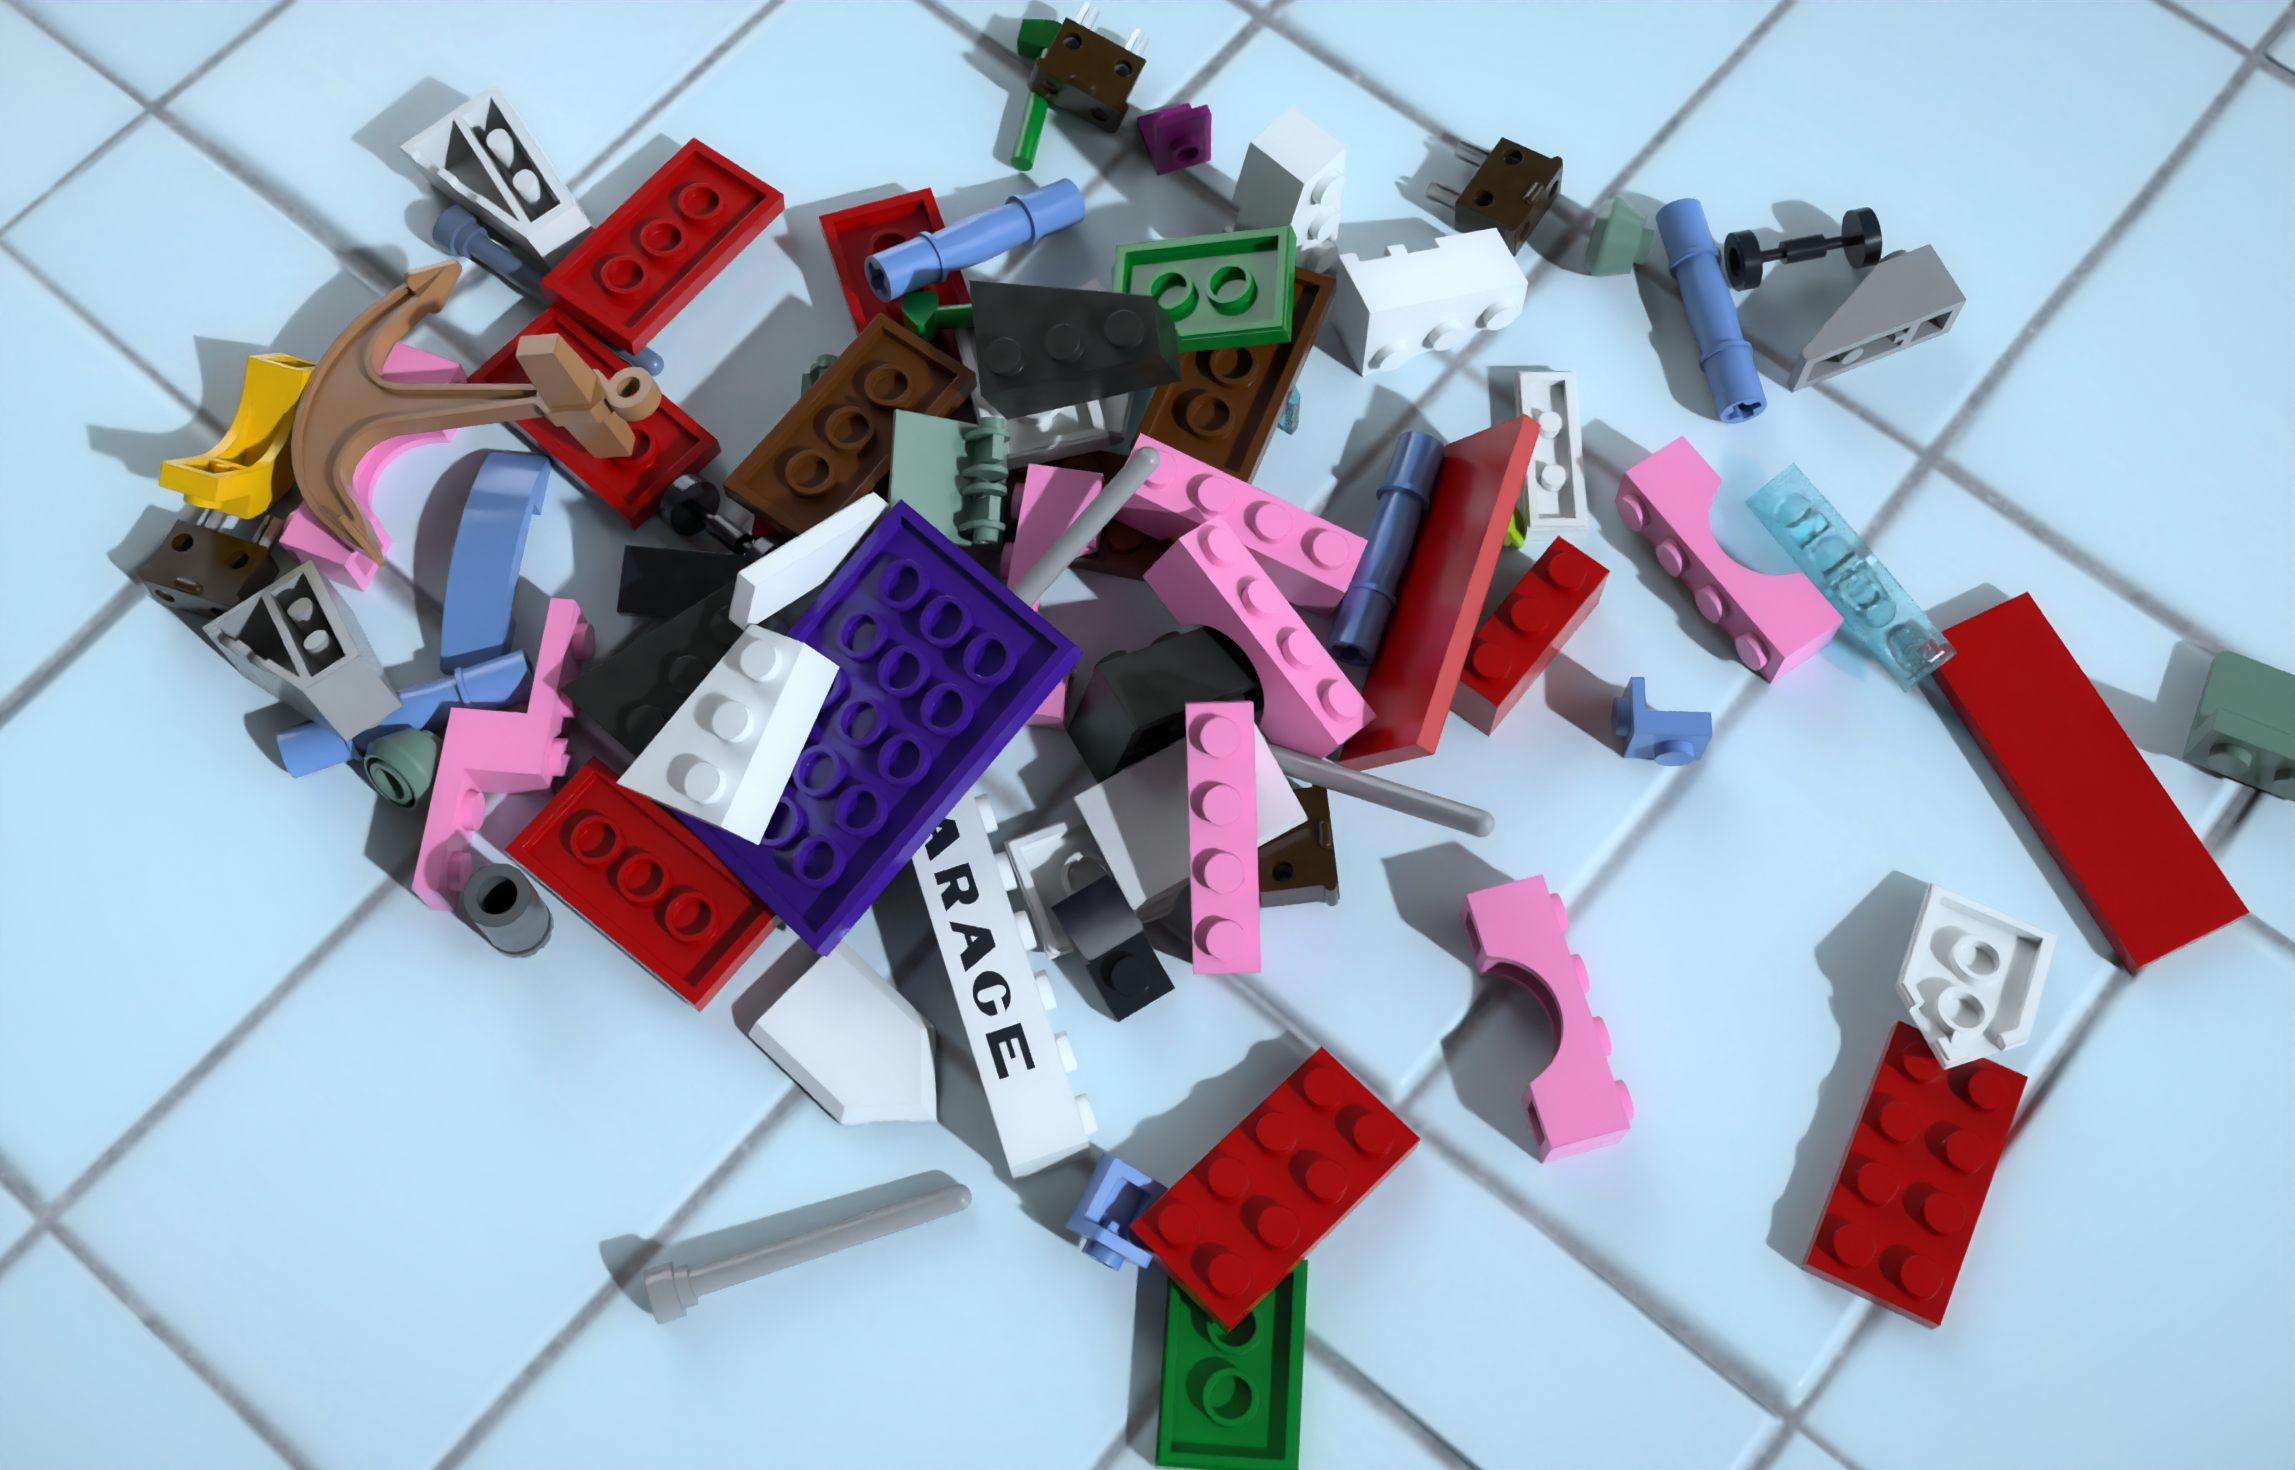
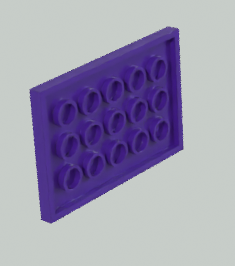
M902 499L898 501L785 635L807 644L839 666V669L759 845L669 808L811 949L828 957L1084 654L1074 643Z

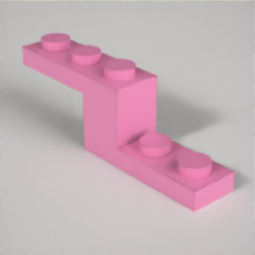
M550 598L527 713L451 707L412 890L431 910L457 911L460 892L464 891V887L473 873V861L469 853L473 830L478 831L481 828L485 817V797L482 792L554 798L557 795L560 777H566L570 771L572 744L570 739H568L572 718H578L582 709L560 689L580 677L583 661L591 659L595 644L594 627L587 622L576 600Z

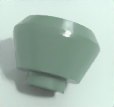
M1614 197L1602 202L1596 217L1585 260V267L1595 277L1630 274L1633 263L1645 265L1655 231L1644 228L1646 216L1621 198Z
M406 728L375 738L366 747L364 757L366 774L381 795L395 806L407 811L427 810L430 807L444 742L431 731H419L414 728Z

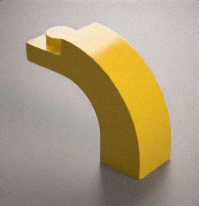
M284 353L248 356L240 405L227 434L217 446L205 454L162 461L158 486L184 493L183 501L190 505L210 508L246 520L262 514L275 505L296 481L291 456L292 428L303 390L318 363Z

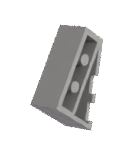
M312 559L202 627L204 632L245 678L345 742L365 730L378 726L389 714L402 707L353 610Z

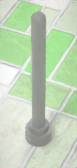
M1151 447L1139 449L1011 591L1031 607L1158 468L1160 464L1159 453Z
M1267 743L1283 774L1477 837L1488 836L1494 830V818L1485 810Z
M953 1184L689 1270L687 1264L675 1268L672 1262L644 1270V1282L653 1315L658 1325L687 1316L686 1308L698 1305L697 1297L963 1211L968 1208L972 1201L971 1191L963 1184Z

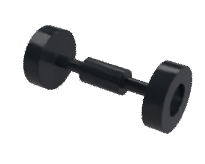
M1869 207L1848 210L1844 214L1841 236L1825 239L1823 234L1790 239L1781 241L1778 248L1761 251L1755 234L1749 229L1732 232L1727 235L1724 245L1726 272L1732 287L1740 292L1758 288L1762 281L1763 263L1780 260L1783 265L1823 258L1828 250L1843 248L1846 258L1853 268L1859 269L1875 266L1880 261L1882 254V233L1878 218Z
M696 473L686 474L676 479L667 488L660 502L659 513L661 520L677 534L691 536L706 528L710 536L734 554H745L740 570L790 541L781 534L772 533L759 538L753 543V538L749 533L725 515L716 514L720 505L719 491L714 484Z

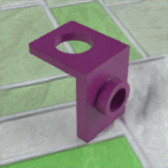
M1189 103L1137 117L1138 129L1157 176L1211 161L1212 114L1207 104L1191 108Z

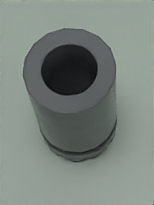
M494 863L482 867L470 877L464 887L463 903L465 911L501 954L512 958H525L536 954L537 951L546 946L554 928L552 914L520 869L509 864Z

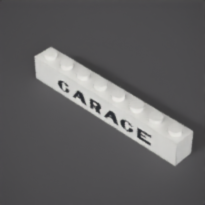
M971 787L911 858L1012 1178L1016 1182L1090 1157L1091 1152L1087 1136L1099 1131L1087 1094L1084 1093L1074 1097L1066 1074L1078 1069L1067 1033L1062 1031L1053 1034L1046 1011L1057 1008V1004L1046 970L1033 973L1026 953L1027 950L1037 947L1026 910L1013 913L1006 893L1016 889L1017 884L1006 851L994 854L987 835L998 830L987 793L975 797Z

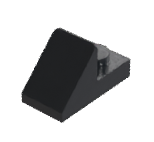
M1108 874L1050 907L1116 1022H1120L1175 989L1143 934L1146 928Z

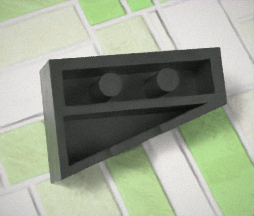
M969 280L980 393L1006 420L1182 381L1175 323L1152 295Z
M730 582L565 685L560 690L632 755L638 758L744 633L740 627L728 618L735 584ZM775 613L756 624L784 636L792 628Z
M1206 625L1182 635L1178 631H1172L1157 638L1150 646L1129 654L1125 650H1119L1102 658L1093 669L1094 673L1067 729V733L1099 784L1120 773L1121 769L1148 755L1151 756L1168 747L1170 743L1186 736L1185 702L1251 700L1254 702L1255 713L1264 708L1263 689L1256 669L1246 653L1221 631Z

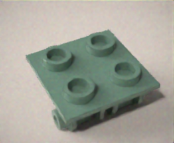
M895 409L893 412L888 504L890 506L888 513L902 499L954 544L1001 552L1003 549V533L1005 532L1004 514L1005 496L1007 495L1008 444L1010 441V432L1004 429L1005 420L998 417L980 418V425Z

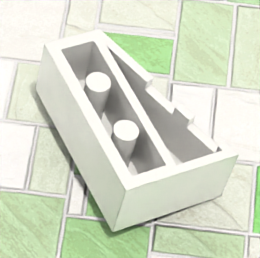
M496 83L399 146L429 183L551 270L595 230L522 117Z
M1291 105L1250 141L1232 201L1240 206L1239 214L1234 228L1228 225L1223 228L1222 233L1292 225L1297 237L1295 266L1319 274L1323 273L1332 264L1338 253L1337 237L1342 217L1340 207L1342 188L1345 184L1346 146L1295 106Z
M1497 228L1434 238L1431 243L1433 249L1408 253L1403 244L1388 246L1384 251L1386 257L1360 262L1355 252L1338 255L1337 284L1332 323L1361 377L1379 370L1383 372L1393 371L1403 366L1412 357L1433 349L1436 351L1450 349L1457 345L1464 337L1487 328L1489 330L1504 328L1518 316H1521L1528 282Z
M751 623L616 783L654 802L759 845L838 672L839 666L803 642Z

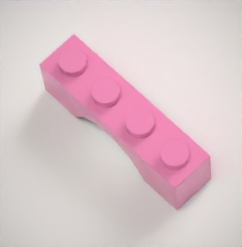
M400 342L395 343L387 359L384 361L382 371L384 380L393 383L468 384L466 381L468 377L460 363ZM458 428L396 436L382 441L369 450L356 466L352 478V493L373 525L383 558L393 541L373 513L372 497L379 476L395 458L410 449L432 443H450ZM304 499L299 508L293 510L287 517L279 543L298 567L312 559L328 580L365 592L379 567L373 560L347 546L311 511Z
M1140 433L1127 462L1139 449L1151 447L1159 453L1160 464L1112 517L1113 519L1155 539L1163 540L1169 537L1184 536L1220 514L1287 601L1325 619L1329 618L1345 595L1368 540Z
M1682 435L1625 471L1614 502L1617 504L1618 512L1624 523L1633 531H1640L1655 548L1658 561L1664 570L1673 577H1679L1695 595V601L1701 613L1712 623H1719L1735 642V648L1741 660L1749 668L1759 670L1771 684L1827 647L1844 618L1803 572L1787 575L1758 573L1739 565L1720 548L1711 531L1709 509L1722 479Z
M1029 463L1026 482H1017L1012 496L1011 518L1012 520H1019L1015 543L1005 542L1001 556L1000 578L1008 580L1007 588L1010 591L1106 487L1103 473ZM1102 529L1077 557L1098 551ZM1040 597L1031 606V608L1037 613ZM1075 665L1024 725L1067 731L1077 675Z
M1220 514L1180 537L1143 575V578L1181 626L1202 624L1215 628L1230 637L1246 653L1256 669L1263 689L1264 712L1259 727L1272 744L1323 760L1377 717Z
M1251 700L1185 702L1193 974L1261 973L1254 702Z
M1543 874L1466 894L1459 915L1479 975L1501 978L1525 989L1542 1006L1551 1024L1554 1039L1551 1063L1544 1072L1529 1083L1521 1098L1541 1163L1544 1164L1620 1143L1631 1128L1629 1120L1634 1118L1633 1103L1624 1081H1614L1606 1058L1612 1052L1609 1033L1600 1016L1592 1018L1584 995L1590 989L1588 974L1580 955H1570L1563 932L1568 930V920L1558 893L1549 894Z

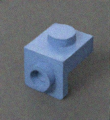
M1630 677L1623 696L1615 697L1613 700L1611 715L1613 735L1622 736L1623 758L1655 759V762L1659 765L1682 766L1691 763L1693 760H1700L1713 736L1711 712L1646 710L1644 677Z
M1103 1153L1065 1228L1086 1239L1087 1241L1081 1252L1101 1264L1119 1271L1123 1261L1147 1269L1153 1256L1138 1248L1139 1246L1129 1236V1227L1162 1197L1168 1188L1117 1157Z

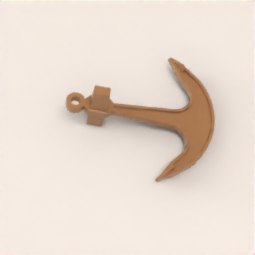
M452 259L412 269L404 275L405 283L369 306L347 326L324 353L303 390L292 428L291 456L296 483L311 511L347 546L373 560L380 567L386 561L383 558L373 525L352 493V478L356 466L364 455L380 442L402 435L546 417L556 427L564 426L594 458L631 456L635 435L626 421L635 422L652 415L661 402V390L653 377L644 368L632 366L622 369L608 380L599 369L592 370L560 334L555 333L520 336L515 356L533 384L393 383L386 381L382 371L385 357L392 346L429 312L437 314L442 311L463 268L458 261ZM638 391L635 395L629 397L631 394Z

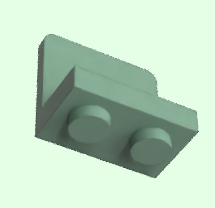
M2232 651L2220 652L2211 662L2182 759L2295 802V675Z

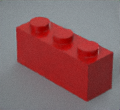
M1558 535L1473 636L1449 709L1489 737L1598 605L1610 570Z

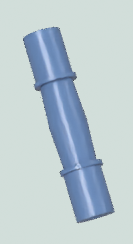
M1063 178L1026 194L1010 196L1007 198L1005 205L966 217L935 233L920 232L911 240L868 256L864 263L868 284L880 301L888 302L927 285L943 283L947 278V274L986 262L1020 244L1030 247L1035 245L1041 238L1082 222L1085 217L1083 197L1078 187L1071 180Z
M1693 198L1673 201L1659 210L1656 215V222L1669 260V273L1673 279L1678 280L1686 315L1702 354L1699 359V366L1701 371L1706 374L1720 420L1728 424L1745 422L1760 415L1767 408V400L1752 358L1753 349L1751 344L1743 339L1734 301L1719 267L1722 256L1720 250L1714 244L1700 201Z
M1416 431L1402 433L1397 441L1385 479L1377 489L1376 496L1379 503L1364 536L1368 543L1352 577V581L1343 596L1326 644L1327 652L1343 663L1360 667L1373 664L1390 612L1395 610L1397 599L1394 593L1409 559L1420 517L1429 510L1431 504L1430 495L1445 454L1443 444L1431 435Z
M521 649L467 668L463 666L457 667L454 670L455 675L396 691L395 693L402 707L389 714L378 726L361 732L347 742L312 720L279 730L276 737L281 757L291 776L296 779L352 759L357 761L364 759L367 744L375 738L406 728L433 732L446 727L451 707L498 711L530 700L535 676L533 664L526 650Z

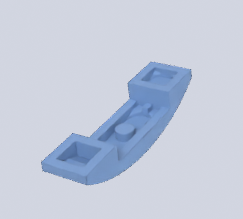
M490 452L476 476L460 521L447 581L440 648V670L443 674L455 675L454 670L457 667L463 666L467 668L509 654L511 651L517 623L510 614L531 517L532 514L541 515L552 466V461L548 456Z

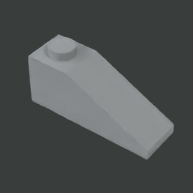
M1928 244L1910 252H1906V250L1894 251L1886 255L1875 265L1874 269L1800 352L1787 381L1792 393L1950 331L1967 299L1932 245Z

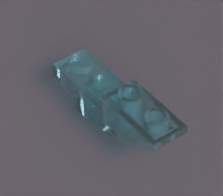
M1794 462L1744 502L1802 572L1844 618L1845 623L1905 693L1957 654V651L1906 590Z

